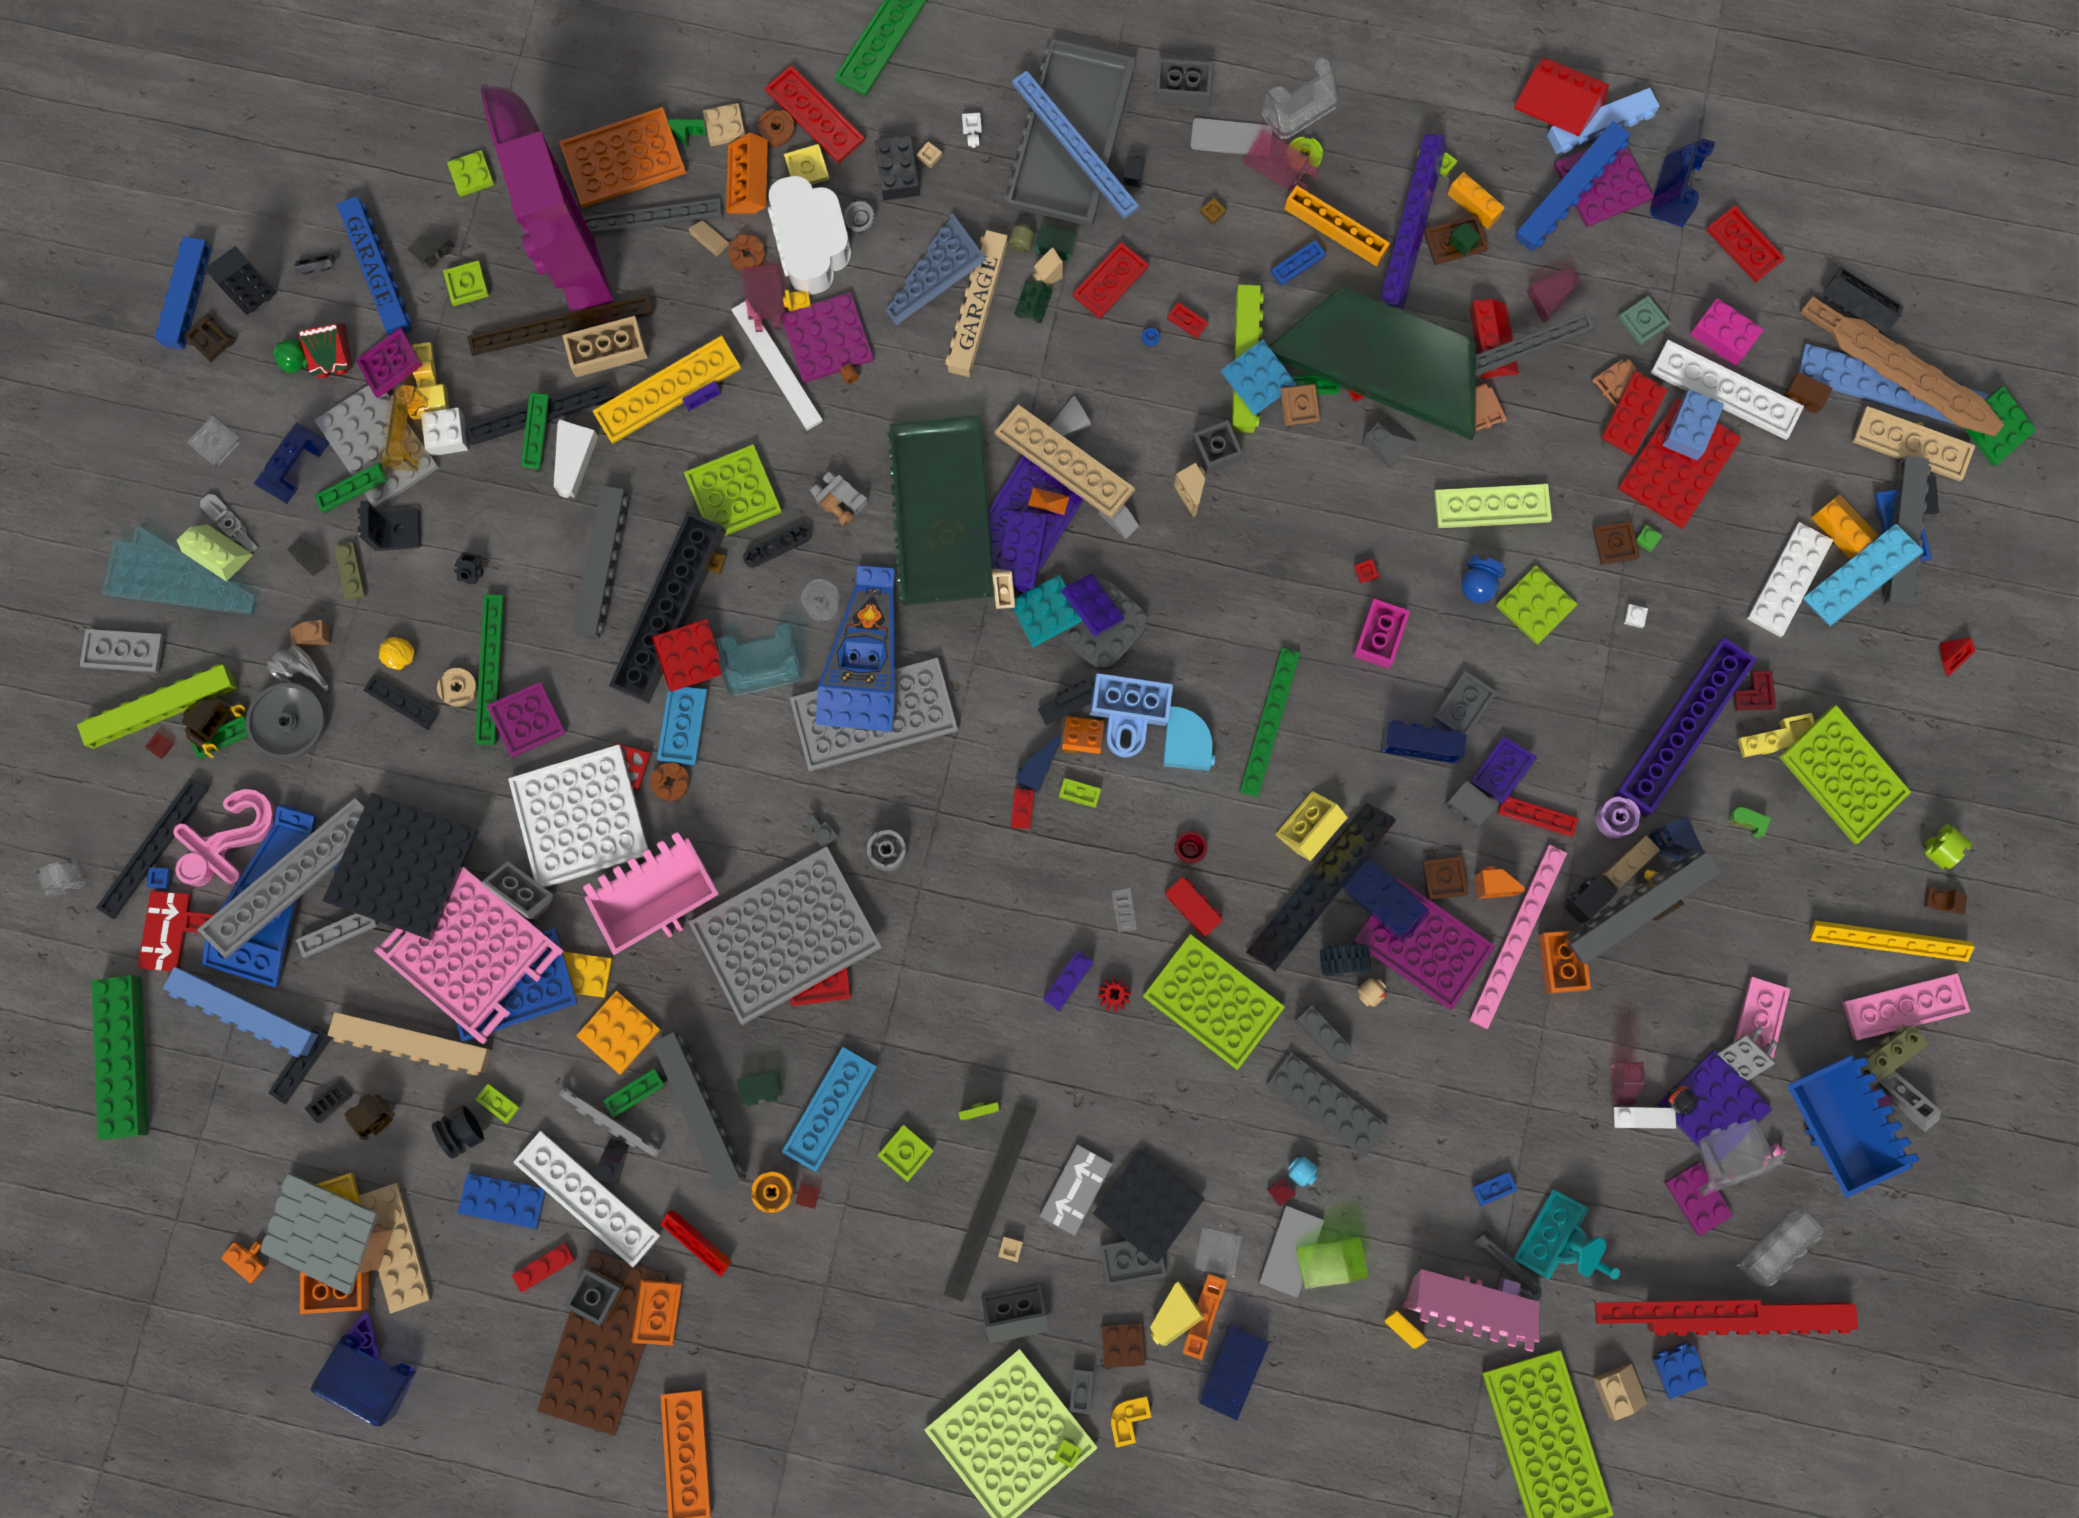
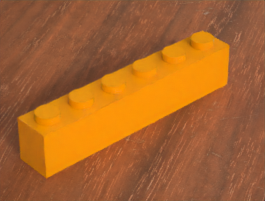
M1296 185L1287 198L1284 210L1376 267L1387 253L1390 245L1388 241Z

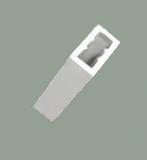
M562 420L558 421L554 488L558 495L564 498H569V496L576 498L598 435L595 430Z

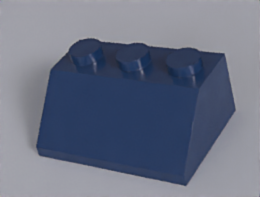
M1688 816L1649 834V839L1660 849L1658 853L1677 861L1685 858L1683 855L1692 849L1704 851Z

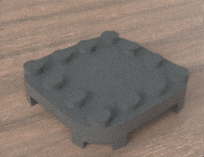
M1095 577L1125 619L1120 624L1094 637L1083 621L1061 632L1056 637L1090 664L1091 668L1106 670L1115 667L1117 662L1139 637H1142L1146 628L1147 617L1140 606L1112 583Z

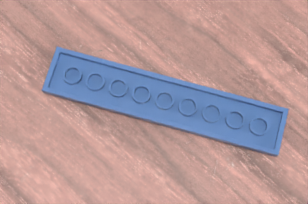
M1809 344L1803 346L1797 373L1800 372L1833 388V391L1953 423L1942 416L1941 412L1923 400L1919 401L1910 395L1909 391L1894 381L1887 380L1878 374L1877 370L1860 359ZM1970 389L1984 400L1988 398V393Z

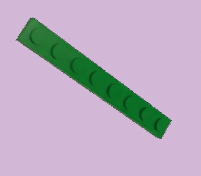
M484 595L475 734L476 745H496L497 727L486 705L499 700L505 598L503 595Z
M1283 647L1281 649L1239 793L1256 798L1259 797L1300 652Z

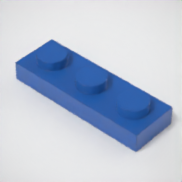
M1314 240L1271 269L1270 273L1282 287L1326 257V253L1318 242Z

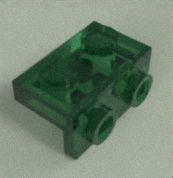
M1025 281L1014 314L1018 318H1033L1037 323H1042L1049 300L1051 299L1052 290L1044 282Z

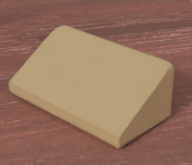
M703 220L689 228L690 234L715 256H718L729 245V242Z
M993 569L992 576L996 609L1014 608L1015 598L1012 571Z

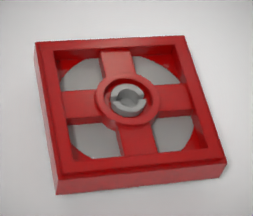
M614 742L613 746L621 745L632 788L640 790L651 753Z

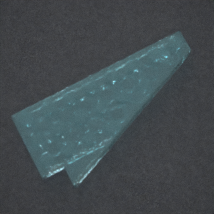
M139 526L135 528L132 543L113 541L101 594L104 597L249 616L254 615L257 597L229 580L226 582L186 554Z

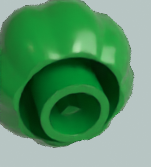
M288 338L282 343H277L273 356H275V361L282 371L294 374L302 368H308L300 340Z

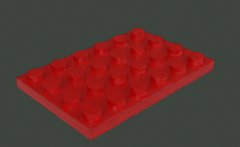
M1677 398L1617 489L1683 529L1742 437L1717 422L1707 448L1698 460L1662 446L1681 402V399Z

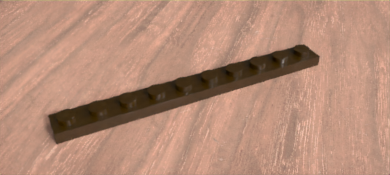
M647 294L467 336L470 353L472 356L565 335L632 316L639 318L652 315L654 312L650 296Z

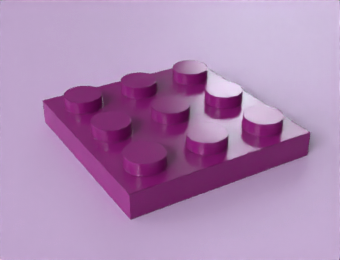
M401 327L356 360L373 394L377 398L387 393L423 365L406 332Z
M541 682L486 705L511 758L566 734Z

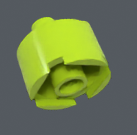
M1944 824L1940 828L1939 834L1935 837L1931 836L1924 845L1927 848L1924 850V855L1942 870L1950 869L1965 856L1963 851L1965 848L1970 849L1972 841L1953 826Z

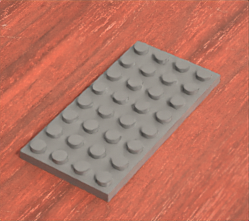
M938 658L895 669L896 692L892 732L816 725L818 690L790 698L809 772L958 732Z

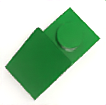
M668 119L667 123L671 132L687 148L689 135L695 137L707 135L704 120Z

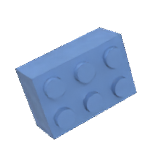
M1689 389L1681 399L1662 446L1698 460L1707 448L1724 403Z

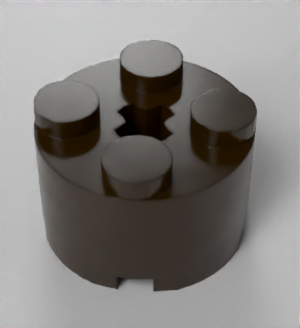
M366 1094L360 1099V1103L347 1110L344 1116L346 1117V1122L359 1138L367 1140L370 1139L368 1135L373 1133L376 1136L392 1122L391 1116H395V1113L380 1095L371 1096Z

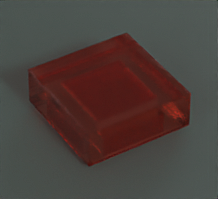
M156 732L145 748L163 759L174 743L159 732Z
M800 1184L795 1204L815 1209L820 1189Z

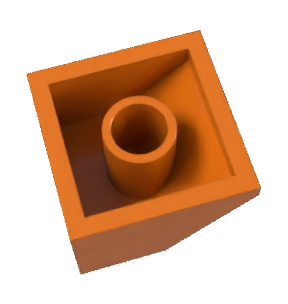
M1496 866L1484 867L1483 870H1480V873L1475 875L1477 899L1517 896L1525 891L1523 885L1503 869H1496Z

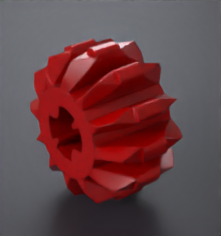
M1111 978L1112 985L1105 980L1104 985L1107 988L1099 987V990L1104 992V994H1098L1097 997L1105 998L1100 1002V1005L1102 1006L1107 1002V1011L1110 1010L1111 1005H1113L1114 1012L1118 1010L1117 1005L1123 1010L1125 1006L1122 1001L1128 1004L1130 1002L1129 999L1124 997L1131 995L1129 991L1124 992L1129 986L1126 984L1121 987L1120 985L1123 981L1121 979L1118 981V984H1115V978ZM1111 990L1119 992L1117 1000H1114V998L1112 1000L1109 997Z

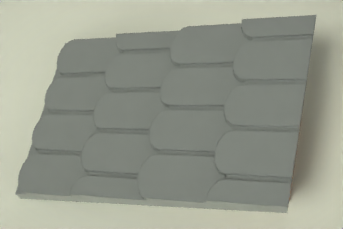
M287 1173L260 1252L349 1295L352 1293L359 1273L380 1268L392 1229L375 1224L378 1212L297 1175Z

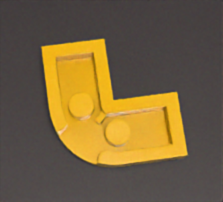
M1147 1396L1123 1401L1113 1410L1111 1427L1116 1447L1136 1443L1132 1422L1151 1418Z

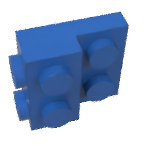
M1687 1342L1676 1345V1349L1670 1352L1669 1350L1660 1351L1657 1353V1357L1652 1358L1669 1399L1708 1385L1700 1367L1702 1364L1695 1346L1687 1344Z

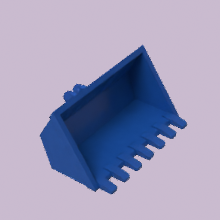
M1854 1055L1819 1066L1794 1079L1792 1083L1787 1085L1809 1127L1804 1132L1806 1135H1813L1814 1139L1810 1142L1811 1145L1819 1146L1845 1198L1913 1168L1911 1163L1920 1160L1917 1153L1906 1155L1902 1147L1911 1144L1909 1138H1897L1894 1131L1902 1129L1900 1121L1889 1123L1885 1115L1894 1112L1892 1106H1880L1877 1099L1885 1096L1883 1089L1872 1091L1869 1083L1876 1081L1877 1078L1874 1073L1864 1075L1860 1067L1866 1066L1869 1063L1866 1057L1855 1059Z

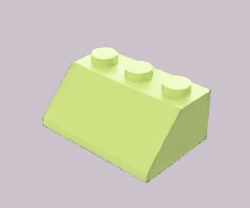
M208 524L190 527L177 539L181 552L226 582L253 556L252 553Z

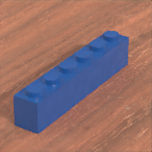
M183 236L182 243L179 245L178 258L174 262L173 276L169 281L170 287L168 294L165 295L164 309L160 313L159 327L155 331V339L162 346L185 350L187 339L183 335L191 328L206 273L205 267L208 265L212 247L203 239Z

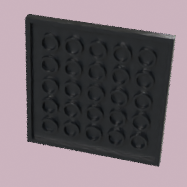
M371 793L322 901L432 940L479 831Z

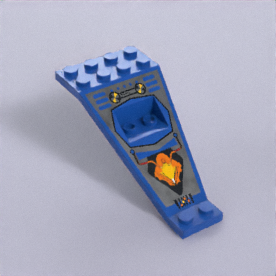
M857 565L856 586L818 684L816 725L893 731L896 692V568ZM855 653L857 655V659H853L851 657V654ZM871 654L876 656L875 661L870 659Z

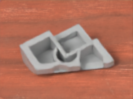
M1074 396L1049 427L1068 439L1074 436V433L1090 426L1091 422Z

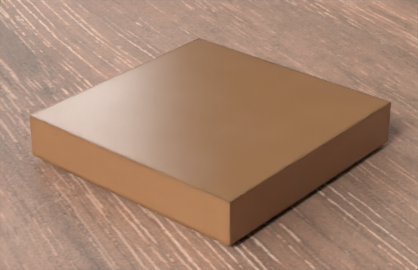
M1315 384L1280 388L1285 426L1320 421Z

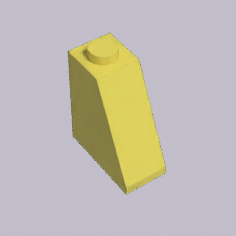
M1177 1282L1173 1286L1150 1326L1153 1332L1151 1336L1157 1345L1160 1343L1163 1346H1167L1205 1318L1182 1283Z

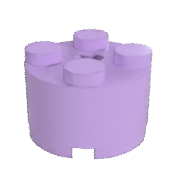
M1614 797L1603 803L1595 814L1597 828L1609 839L1623 838L1637 829L1640 820V810L1636 803L1622 797Z

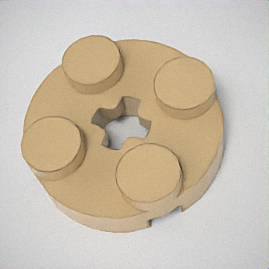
M452 668L444 673L441 680L439 679L437 692L439 697L448 705L461 707L475 700L477 682L470 672L462 668ZM456 683H459V685L462 686V688L458 692L456 690H453V687L456 686Z

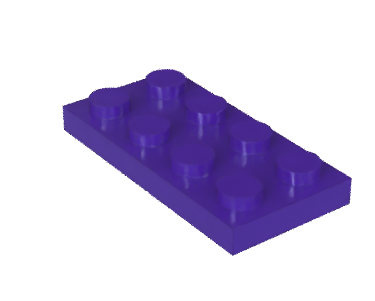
M1014 510L1009 511L999 569L1012 571L1014 587L1035 588L1048 519L1047 515Z

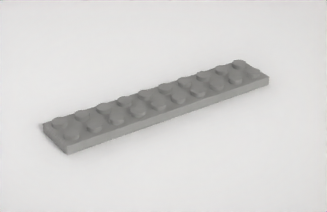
M354 798L197 929L198 932L227 959L340 863L364 810V806Z

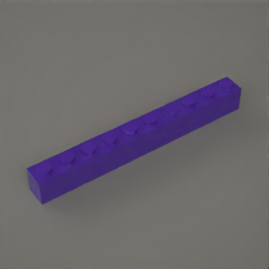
M1424 134L1379 302L1384 313L1401 315L1403 313L1447 147L1442 135Z

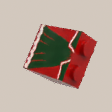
M345 323L298 331L311 376L317 375L318 379L329 377L328 373L336 372V375L348 373L347 369L352 368Z

